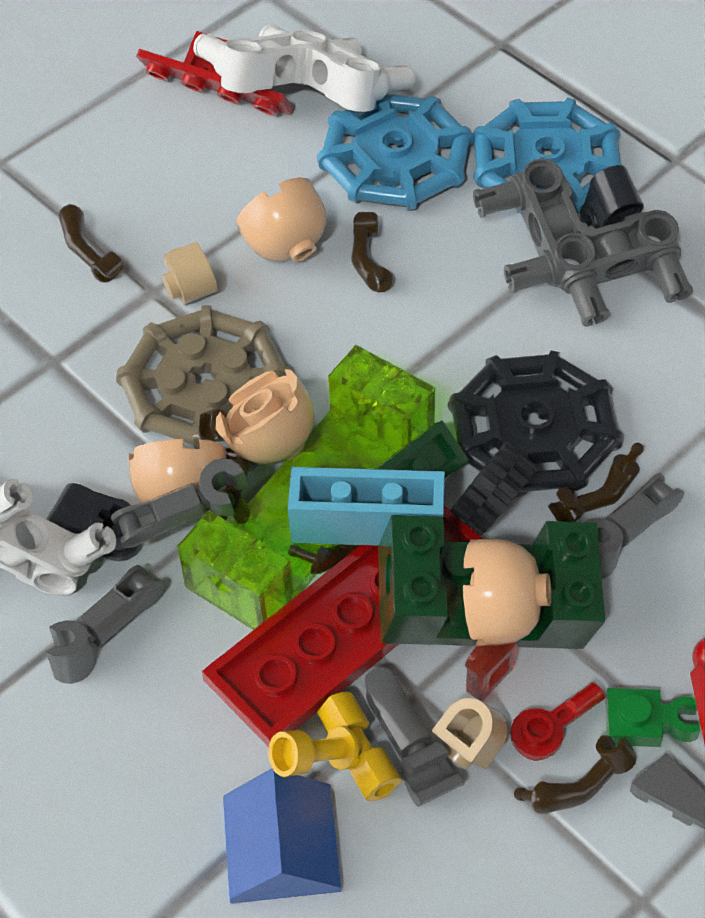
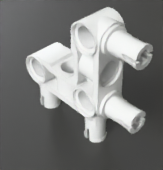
M272 24V26H264L260 31L259 37L232 39L226 42L211 33H207V35L200 34L193 46L195 54L213 64L216 72L222 76L221 86L237 93H252L257 90L270 89L277 85L302 83L324 93L325 97L339 103L343 108L366 112L374 110L376 101L383 99L387 93L409 90L415 83V74L410 66L400 64L382 67L377 62L362 56L360 42L351 36L331 40L319 32L311 30L287 32L279 26Z
M10 478L0 486V568L16 575V579L34 586L41 592L57 596L73 593L77 587L78 577L89 570L91 562L104 554H109L115 549V533L108 526L103 528L102 523H94L83 532L74 534L27 510L32 503L33 495L31 489L24 482L18 485V479Z

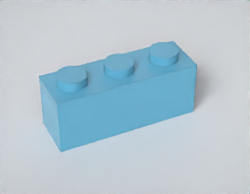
M292 467L288 501L291 543L379 546L391 515L443 517L445 472Z

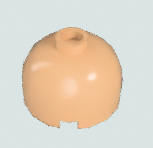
M302 177L279 183L278 185L282 191L270 198L265 191L247 204L237 217L236 223L239 226L238 229L243 239L257 255L266 260L286 261L292 259L294 262H299L308 258L316 250L314 244L321 238L326 224V209L310 180Z
M284 369L287 376L278 377L274 370L248 381L228 399L233 407L228 412L226 418L221 411L216 418L215 429L238 456L252 463L271 464L293 459L303 450L315 423L314 405L307 389L291 370Z
M183 439L156 441L134 448V455L130 453L128 455L132 489L140 502L151 500L190 483H193L195 489L200 488V475L205 466L213 460L226 459V448L220 443L200 439V449L184 447Z
M480 539L469 542L464 557V568H474V572L471 575L470 585H463L465 616L469 635L472 640H477V646H497L517 642L529 635L537 625L541 606H550L551 604L549 574H539L535 558L524 547L509 540Z

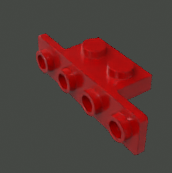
M196 31L184 62L138 49L136 57L146 67L145 72L156 79L168 81L170 76L181 80L183 86L196 92L203 93L205 88L216 91L218 97L230 103L240 104V101L244 100L254 103L253 107L271 116H276L278 111L291 115L293 106L281 93L269 89L257 90L252 93H237L221 86L222 76L216 72L214 65L198 57L194 52L193 46L196 38L200 34L205 33Z

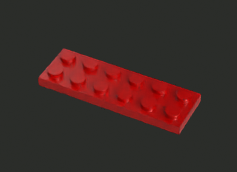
M444 505V541L470 542L471 540L482 539ZM360 545L202 670L203 681L268 747L276 733L294 731L317 713L331 695L342 692L399 645L381 643L378 546Z

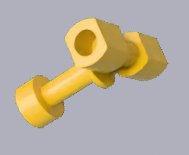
M340 692L331 695L317 711L328 732L325 739L311 740L304 731L294 730L278 732L270 741L269 761L273 770L282 777L306 774L312 768L314 762L328 760L338 770L349 769L367 801H377L388 797L403 781L386 750L380 747L372 748L364 734V730L370 723L351 692Z

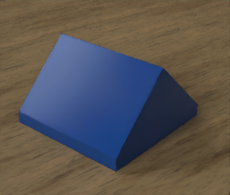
M272 768L223 796L230 904L341 892L330 784L300 775L282 777Z

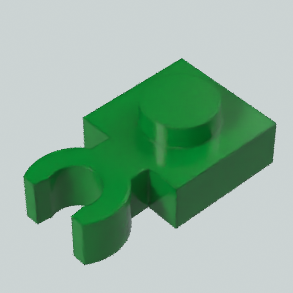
M607 688L605 696L606 733L612 738L616 746L620 743L621 738H627L631 746L661 747L663 733H669L674 739L681 742H692L698 739L700 725L685 724L678 717L683 714L696 715L697 706L695 698L683 696L676 698L670 704H661L660 690Z

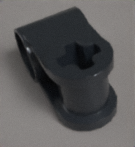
M624 165L605 168L592 177L584 205H582L580 210L581 222L586 223L588 227L593 226L597 229L624 221L625 216L641 213L644 209V204Z
M68 483L46 520L74 534L83 532L94 523H102L103 528L108 526L115 533L116 546L112 552L102 556L112 561L121 562L133 558L138 554L143 545L142 543L135 547L123 548L120 543V539L123 536L120 526L113 524L111 520L112 514L117 510L131 506L127 501L95 492L81 484Z

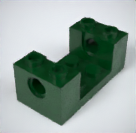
M391 515L378 546L381 643L477 646V640H472L469 635L463 598V585H470L471 575L474 572V568H464V557L469 542L444 541L443 517ZM546 521L532 545H518L524 547L535 558L539 574H549L551 604L550 606H541L539 621L529 635L514 643L492 647L584 649L605 623L597 523Z

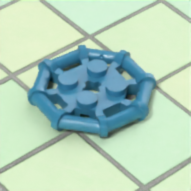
M386 94L383 99L376 101L374 110L366 112L348 109L343 112L337 110L328 118L329 128L324 146L317 155L318 166L323 171H328L348 193V199L356 204H359L361 201L405 206L406 210L416 209V204L449 187L457 188L465 180L463 170L468 148L474 141L470 128L462 126L441 105V99L435 96H430L426 99ZM398 112L408 113V117L398 116ZM434 121L441 129L437 130L430 122ZM348 134L355 137L351 144H341L343 136ZM393 143L395 146L403 147L399 149H392L388 147V144ZM439 148H451L449 160L437 155ZM354 162L361 169L357 176L345 166L346 163ZM428 172L435 174V176L415 186L413 185L414 179ZM376 180L380 185H373V182Z
M568 97L565 101L522 102L521 99L512 100L509 102L507 109L485 126L476 127L472 133L476 159V171L473 178L480 188L508 182L503 177L507 175L513 176L514 173L524 171L526 165L532 160L540 158L549 159L558 164L573 192L571 200L577 214H580L590 187V182L583 188L581 187L582 177L587 173L596 175L605 168L622 165L618 145L620 130L614 123H605L578 106L576 99ZM572 122L580 126V133L571 128ZM513 124L520 126V129L513 133V128L509 132L505 131ZM599 146L602 148L603 156L592 155L591 147ZM492 149L504 150L505 157L493 160ZM549 149L553 155H543L542 150ZM533 185L539 189H546L541 185Z

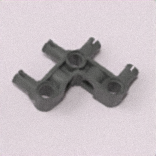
M545 158L530 161L524 171L514 173L508 182L473 191L475 208H479L477 213L480 218L512 208L520 211L539 255L536 258L504 266L506 283L512 282L508 285L510 292L516 293L519 290L544 283L559 287L567 294H571L581 317L582 325L585 327L592 326L593 321L591 318H594L595 323L599 324L610 316V312L606 308L596 285L645 270H653L664 293L666 302H675V294L678 300H682L693 292V287L689 284L679 261L681 247L677 240L678 223L666 211L651 210L649 212L636 213L625 216L624 221L597 229L593 226L588 227L586 223H582L571 200L573 192L558 164ZM533 185H541L546 189H539ZM648 236H654L658 238L660 241H654L650 239ZM567 258L574 259V260L577 261L579 264H578V265L569 264V263L566 262L564 259H567Z

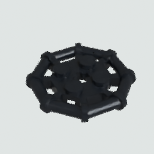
M550 350L549 354L501 359L499 356L494 355L487 358L485 361L486 365L460 392L453 393L447 404L449 411L453 415L456 441L469 459L463 465L469 464L481 472L490 459H492V456L486 452L494 447L499 450L505 442H508L533 464L557 462L560 468L558 470L534 472L516 497L519 496L520 492L552 490L562 487H569L574 491H579L587 486L586 480L612 451H617L621 448L624 439L622 432L618 430L611 400L613 387L606 379H596L561 358L560 352ZM555 376L574 386L577 390L575 391L569 387L567 392L558 387V380L555 379ZM494 383L501 387V392L495 398L494 394L489 399L482 396ZM589 405L594 407L597 422L585 421L583 407ZM531 413H537L538 418L541 420L547 419L546 422L540 425H532L526 422ZM472 416L486 417L488 430L475 435ZM581 439L593 443L577 461L573 453Z

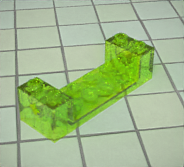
M355 345L328 375L330 411L311 431L303 450L293 459L285 461L247 504L251 513L248 521L244 524H238L234 519L232 523H229L208 510L177 545L185 587L252 630L302 592L317 574H310L312 563L297 557L294 558L288 554L290 545H298L299 548L316 554L321 546L330 548L338 544L291 543L288 501L292 467L374 469L435 423L434 386Z

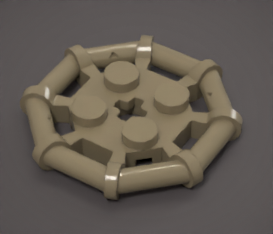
M202 305L199 311L157 325L150 322L143 328L144 335L127 363L118 368L116 382L123 387L136 417L134 421L135 426L143 433L153 431L174 439H183L184 442L194 445V449H200L199 439H202L199 437L198 429L201 413L212 415V412L218 409L229 412L233 405L228 399L234 392L248 381L265 372L274 370L278 377L287 376L284 369L290 370V368L283 364L269 336V326L262 321L253 323L212 310L211 305ZM213 329L240 337V339L233 343L214 337ZM200 330L201 335L191 332ZM182 336L176 344L170 340ZM155 350L163 356L156 370L145 369ZM257 351L264 367L251 369L247 357ZM208 373L214 378L213 380L205 379L202 384L196 383V376L199 374ZM157 389L162 396V400L155 404H150L144 390ZM175 415L193 421V425L170 418V416Z

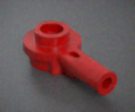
M591 682L552 711L530 708L519 713L513 720L510 730L513 746L522 756L530 760L540 761L553 756L561 748L564 739L563 729L605 699L603 691L596 683Z

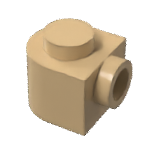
M198 242L175 248L164 254V264L167 267L168 273L163 274L162 279L172 300L179 298L181 303L185 305L218 291L211 266Z
M463 698L449 706L432 732L446 742L444 748L448 751L449 758L467 770L471 764L487 769L506 741L507 724L503 715L495 708L474 698Z

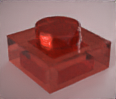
M517 643L497 646H476L465 662V667L467 668L465 691L483 702L514 669Z

